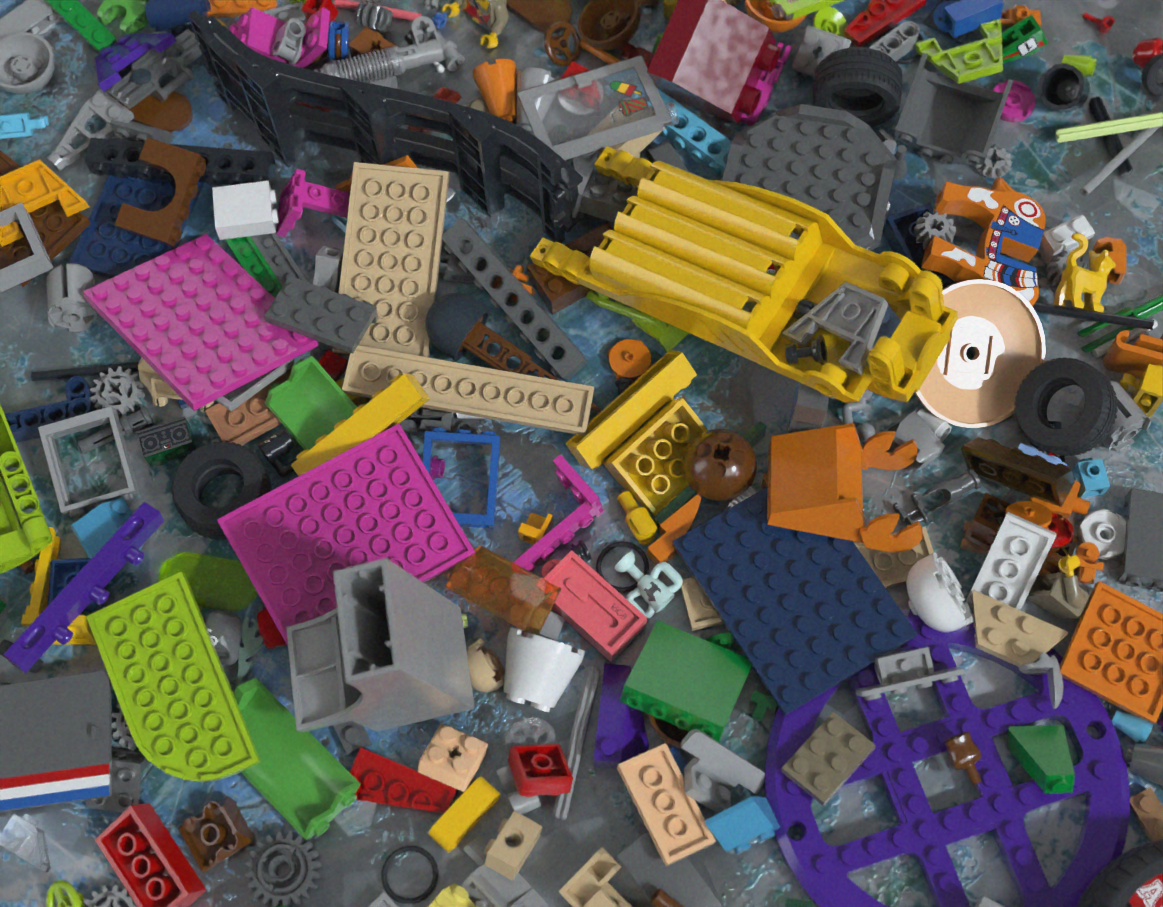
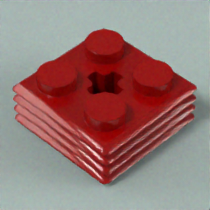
M559 743L510 747L507 761L520 796L528 798L535 795L548 794L557 796L571 792L570 789L574 779Z

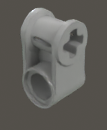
M291 18L277 30L271 52L274 56L279 55L288 60V63L291 65L298 61L302 52L301 47L305 27L299 19Z

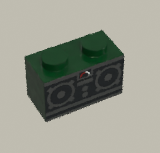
M185 416L137 431L143 456L150 467L164 465L169 460L176 458H186L188 454H191L197 448L191 426Z

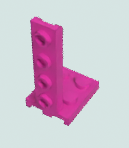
M296 169L279 195V223L276 225L277 236L285 237L289 230H293L295 221L301 218L303 207L347 218L350 193L305 182V171Z
M561 454L553 460L556 467L554 473L558 476V481L565 489L570 487L573 498L580 506L511 564V570L518 579L522 576H529L535 570V565L541 560H548L555 553L554 549L561 543L563 545L568 543L580 527H587L594 520V516L598 518L605 512L602 508V503L599 501L600 498Z

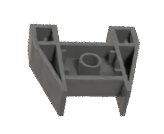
M593 151L572 158L571 167L583 177V181L569 192L572 216L576 218L578 213L582 212L615 222L618 211L622 213L628 205L627 199L631 196L638 197V188L630 183L625 184L601 173H595L594 163L599 158L600 152Z

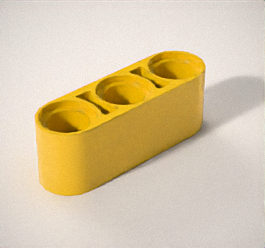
M480 776L432 826L428 834L449 853L496 804L501 797V793Z

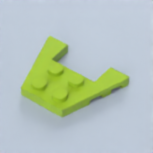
M997 19L980 24V32L985 38L983 40L942 51L936 39L931 38L915 43L916 52L921 56L923 53L927 54V61L958 84L1002 72L1001 20Z

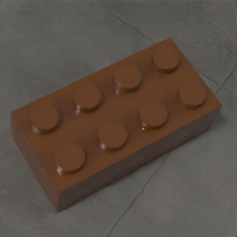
M606 222L565 246L573 251H580L590 258L594 246L599 247L604 240L603 233L614 229L609 222ZM534 263L527 266L530 283L552 315L586 297L587 293L592 290L581 284H574L563 276H556Z

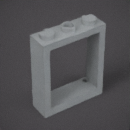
M23 203L0 212V227L12 223V221H16L18 225L21 224L34 255L0 270V293L54 268L34 222Z
M112 406L38 427L61 513L67 516L70 515L71 518L85 514L84 510L96 508L101 503L124 498L126 502L134 499L133 496L140 494L117 410ZM110 423L128 487L72 504L54 439Z

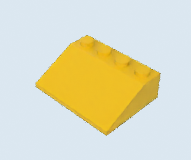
M683 398L672 399L602 464L626 491H630L631 495L658 520L692 489L683 473L682 462L684 453L691 441L699 434L708 431V429Z

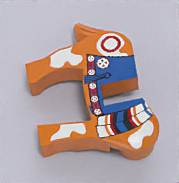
M997 177L993 181L991 190L984 187L962 186L946 181L936 196L933 212L937 210L938 215L946 213L947 215L966 217L983 227L984 231L980 237L976 255L934 236L925 249L921 268L940 272L957 282L980 279L1005 284L1020 293L1033 306L1039 296L1036 268L1002 256L1000 252L1029 263L1039 250L1046 224V216L1042 207L1031 197L1013 190L1002 177Z

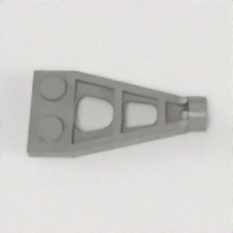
M100 88L83 105L56 150L46 159L58 171H61L66 165L69 166L87 153L90 137L110 139L115 136L110 126L112 119L128 124L135 116L130 110ZM97 115L106 122V126L99 132L90 134L85 130V126L91 116ZM79 133L88 139L78 149H73L70 146L71 141Z

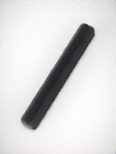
M1099 96L1091 98L1089 107L1096 122L1110 121L1111 118L1102 98ZM1117 133L1103 135L1112 158H1114L1124 149ZM1129 158L1117 167L1122 177L1130 175L1133 171Z

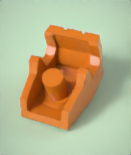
M1105 237L1097 239L1092 251L1096 254L1102 253L1104 250L1108 251V255L1115 262L1116 266L1107 275L1109 283L1119 285L1126 274V244L1123 243L1121 238Z

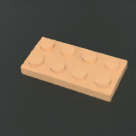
M666 743L618 764L617 769L665 866L716 842L705 823V819L696 801L685 794L684 778Z

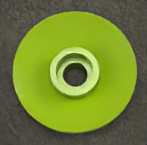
M828 6L816 12L813 19V27L844 37V30L848 25L844 16L837 9Z

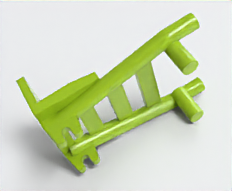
M591 290L587 293V299L598 306L633 318V324L657 339L666 352L672 350L689 334L635 308H630L619 301H611L608 296L599 292L595 293Z

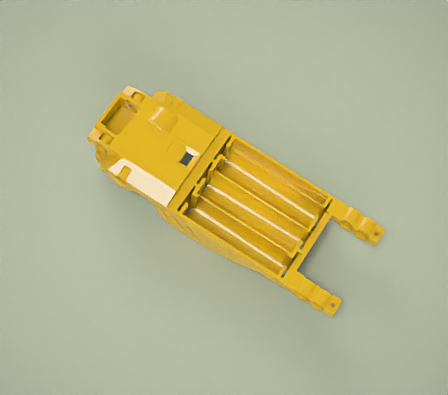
M606 146L594 163L597 172L608 177L611 175L616 180L625 184L630 183L638 188V197L631 196L627 199L628 205L622 213L618 211L614 230H608L603 233L604 240L599 247L594 246L590 258L580 251H573L562 243L552 242L545 238L541 239L530 255L534 264L545 268L556 276H563L574 284H581L809 386L825 396L836 398L845 403L859 402L866 389L886 398L908 402L912 394L918 392L950 340V332L958 321V311L944 306L942 282L938 276L929 271H921L915 263L899 253L883 251L877 254L855 245L828 214L773 191L737 182L708 180L665 162L655 161L651 163L644 158L633 157L624 150H616ZM791 232L798 234L799 239L790 237ZM772 262L776 272L775 276L766 273ZM845 282L885 298L888 305L901 320L891 338L879 337L873 349H870L867 357L869 367L865 365L862 375L842 366L839 362L851 343L820 327L805 347H810L812 341L817 339L818 335H823L827 348V363L821 365L820 362H815L812 357L798 358L797 364L788 365L786 361L785 346L794 342L786 339L782 333L798 321L794 316L798 301L805 299L818 305ZM745 303H747L749 312L742 310ZM796 344L797 348H802V346Z

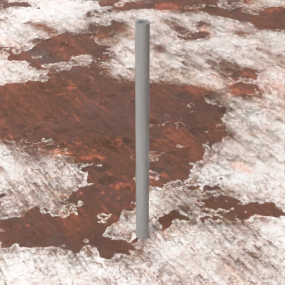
M1161 126L1144 129L1080 189L1081 195L1087 196Z

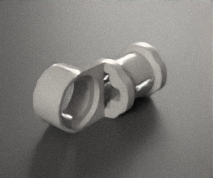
M436 31L447 69L449 71L460 69L465 63V58L463 55H459L454 42H445L439 31Z

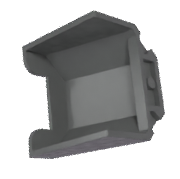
M923 53L894 137L914 151H917L919 155L927 158L932 156L940 158L941 162L945 164L983 165L1013 80H1008L1006 88L1002 93L966 82L958 84L950 77L927 71L924 68L927 54Z

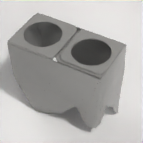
M916 411L885 430L895 431L893 441L896 443L894 450L911 439H914L917 444V457L913 463L905 467V471L918 468L915 471L917 472L940 457L945 447Z

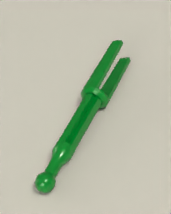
M1163 294L1133 309L1129 307L1124 308L1114 314L1146 319L1163 310ZM1096 322L1078 331L1077 334L1078 336L1085 337L1110 325V323ZM1121 326L1081 347L1083 352L1088 353L1115 339L1121 331H1131L1136 327Z

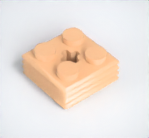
M440 724L419 760L418 772L465 792L486 756L488 743L445 724Z

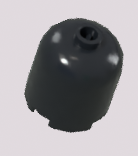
M1065 63L1053 65L1040 76L1037 84L1038 96L1048 108L1061 112H1072L1082 107L1090 94V84L1087 77L1076 67Z

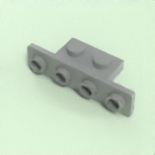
M925 646L875 658L881 684L856 689V693L858 696L865 697V700L880 698L881 693L891 691V694L906 692V687L916 685L917 688H926L933 685L932 681L942 679V683L958 680V675L965 674L964 668L953 667L934 672L929 647Z

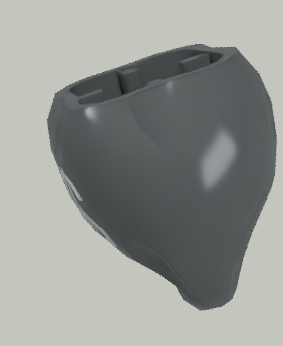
M231 610L212 612L203 620L221 664L233 665L239 657L242 637L240 617Z

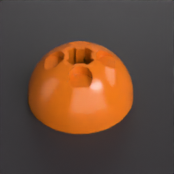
M745 0L748 15L769 27L772 33L789 31L797 27L807 16L804 15L792 20L790 15H786L778 4L772 5L769 0ZM787 0V1H788L789 3H793V2L798 1V0Z

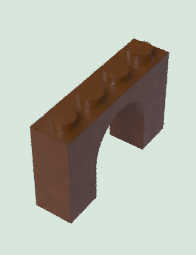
M147 137L139 159L145 165L173 175L176 183L174 198L169 205L158 211H146L122 203L115 226L123 231L174 248L175 243L181 238V227L183 221L187 220L189 216V205L191 199L195 198L197 194V183L200 176L202 177L205 172L206 160L200 154Z

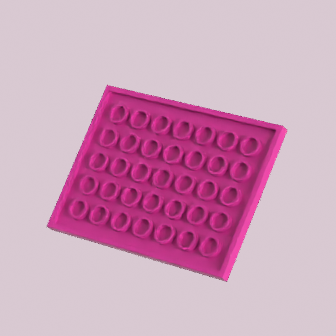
M207 234L83 291L84 299L193 411L318 346L317 340L265 321L264 315L275 298Z
M400 423L217 519L287 646L286 627L315 619L337 608L334 581L335 571L387 558L424 583L475 554L473 547Z

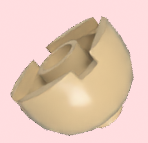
M479 639L466 648L471 686L473 689L483 693L492 692L504 685L502 675L505 673V669L492 648L486 650L483 646L486 641Z

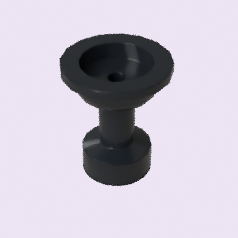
M818 335L817 339L812 341L810 347L797 348L795 343L786 344L785 356L788 365L797 364L798 358L812 357L815 362H820L821 365L827 363V348L823 335Z

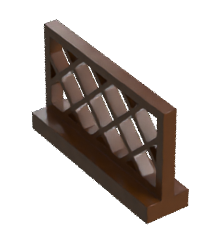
M985 493L964 538L990 550L1001 527L996 518H1005L1006 509L1011 504ZM986 503L996 507L998 510L991 511ZM1073 535L1072 540L1069 542L1070 544L1062 547H1051L1038 574L1063 573L1065 575L1059 568L1058 563L1063 557L1067 555L1071 557L1073 555L1079 537Z

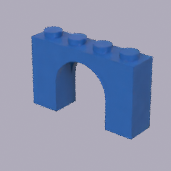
M961 0L946 6L943 11L942 25L953 38L980 28V24L1001 19L1004 6L1003 0Z

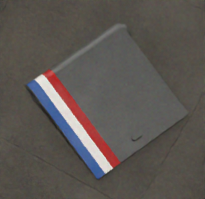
M107 670L15 684L0 682V817L10 816L14 813V810L111 797V680Z

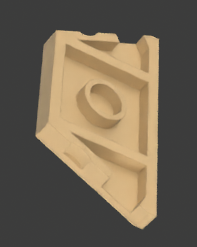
M973 590L970 596L973 602V626L976 630V648L1018 667L1035 662L1040 658L1042 652H1049L1056 644L1063 641L1069 633L978 591Z

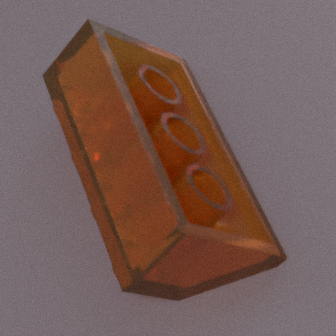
M481 545L474 550L475 554L456 564L445 586L446 588L525 632L536 635L540 634L562 588Z

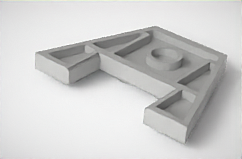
M845 282L782 334L786 339L805 347L820 327L852 342L839 362L842 366L862 375L869 351L874 344L888 303L885 298Z

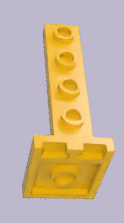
M49 527L53 541L40 551L39 559L35 561L36 576L35 581L30 586L31 601L30 605L26 607L25 614L22 616V626L29 627L46 609L48 604L51 560L59 559L62 543L60 537L56 536V531L53 527ZM80 613L67 627L73 632V636L65 645H97L86 616ZM55 641L52 645H62V644L59 643L58 641Z

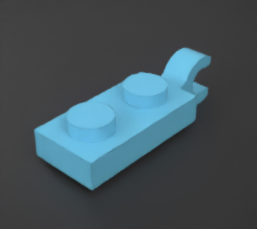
M29 112L0 114V139L32 136L34 134L33 129L46 128V125H49L48 117L30 118Z

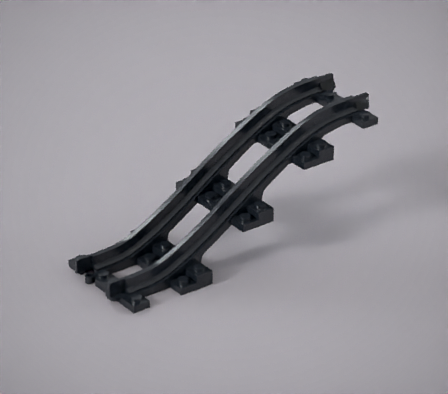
M196 10L188 14L195 34L194 38L200 43L198 47L207 65L205 68L217 80L213 84L219 99L232 112L238 108L256 126L260 139L288 167H291L303 158L300 148L302 147L301 143L306 141L356 151L359 163L384 165L408 155L414 164L455 173L459 177L461 190L491 218L505 207L504 194L512 196L533 210L542 219L543 232L554 242L562 243L565 241V232L569 233L574 226L584 219L582 212H579L576 218L572 216L571 202L565 198L567 196L566 192L558 184H562L570 192L583 181V177L543 141L524 128L486 112L431 96L336 77L274 60L246 46L214 16L207 17L204 15L202 17ZM298 101L346 112L348 117L320 111L293 102ZM408 125L448 134L453 138V141L398 127Z

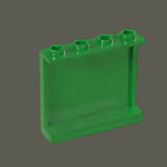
M657 620L624 685L620 702L646 712L655 718L674 724L681 729L688 731L698 729L717 742H720L723 731L752 666L745 656Z

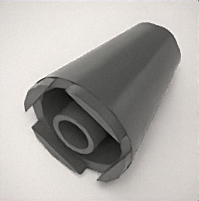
M1135 743L1134 749L1128 747L1125 763L1130 764L1129 770L1163 786V745Z

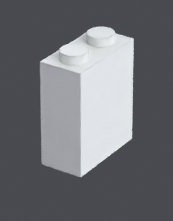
M269 181L212 188L215 229L220 240L276 233L275 224L279 223V216L273 204L277 203V195L275 189L271 190Z

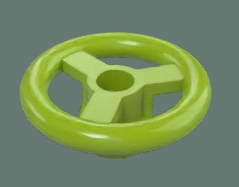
M56 880L50 885L46 896V907H55V896L58 902L57 907H85L83 895L80 892H76L69 882ZM62 889L66 891L67 895L63 894Z

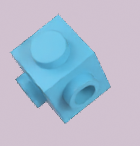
M1081 459L1072 470L1074 480L1080 483L1079 498L1104 495L1110 487L1102 459Z

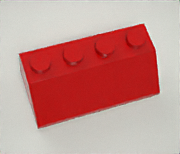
M150 803L131 805L95 839L137 907H189L207 890Z

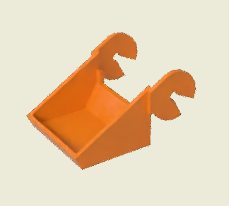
M854 423L772 436L768 446L767 525L864 543L865 548L900 553L914 548L920 543L923 535L922 526L919 521L899 530L897 534L890 533L894 531L900 518L899 513L878 516L866 526V519L863 513L862 469L868 470V467L895 471L905 468L913 463L917 457L916 442L914 439H911L896 447L893 452L888 453L886 451L889 450L895 431H884L872 435L865 441L864 445H861Z

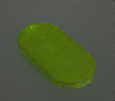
M181 552L164 562L159 571V582L181 571L185 573L197 605L223 611H240L251 605L258 595L241 562L236 560Z

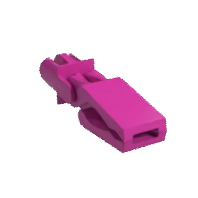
M778 43L777 46L781 48L776 67L771 74L762 71L755 87L762 91L759 105L752 116L742 114L740 122L750 126L759 122L773 94L774 83H777L783 74V67L791 53L792 46L787 45L780 60L784 44Z

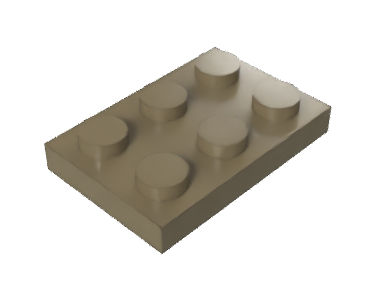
M832 712L782 767L781 772L824 806L875 749V744L835 712Z

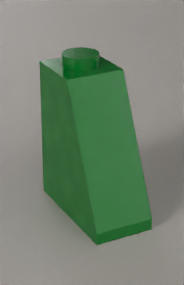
M1064 726L1009 727L1008 749L1044 793L1058 794L1073 793L1075 773Z

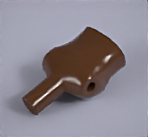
M965 731L943 741L952 767L956 770L965 769L971 785L981 782L982 780L975 764L981 759L982 755L974 744L970 732Z

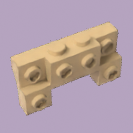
M603 848L599 849L559 891L573 907H631L608 883L621 866Z

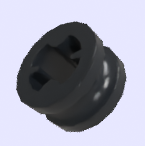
M579 540L577 545H570V549L583 561L592 560L590 552L582 540Z

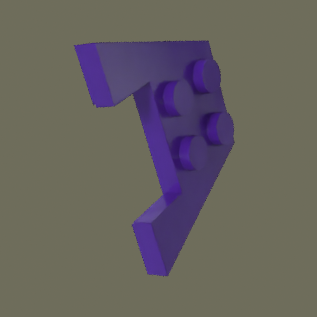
M130 33L118 38L117 43L113 46L103 48L99 52L100 55L95 57L98 85L104 92L119 82L121 77L118 72L152 49L161 53L177 42L172 33Z

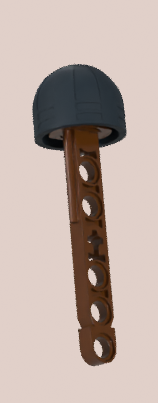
M449 293L438 298L429 308L425 320L427 334L431 342L454 361H458L469 350L496 370L525 375L529 372L534 373L537 371L538 377L558 380L533 363L531 356L485 326L491 309L480 303L477 299L464 293ZM491 343H497L500 346V352L495 356L487 353V347ZM512 356L520 359V366L517 369H510L506 365L507 360ZM591 404L590 412L596 411L600 413L602 411L595 404Z

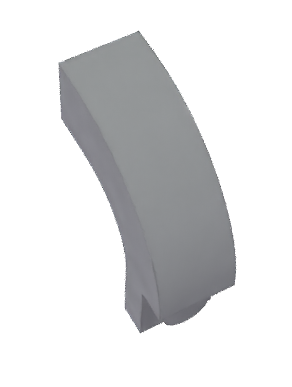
M326 245L322 246L316 254L314 285L324 286L333 292L339 293L344 249Z

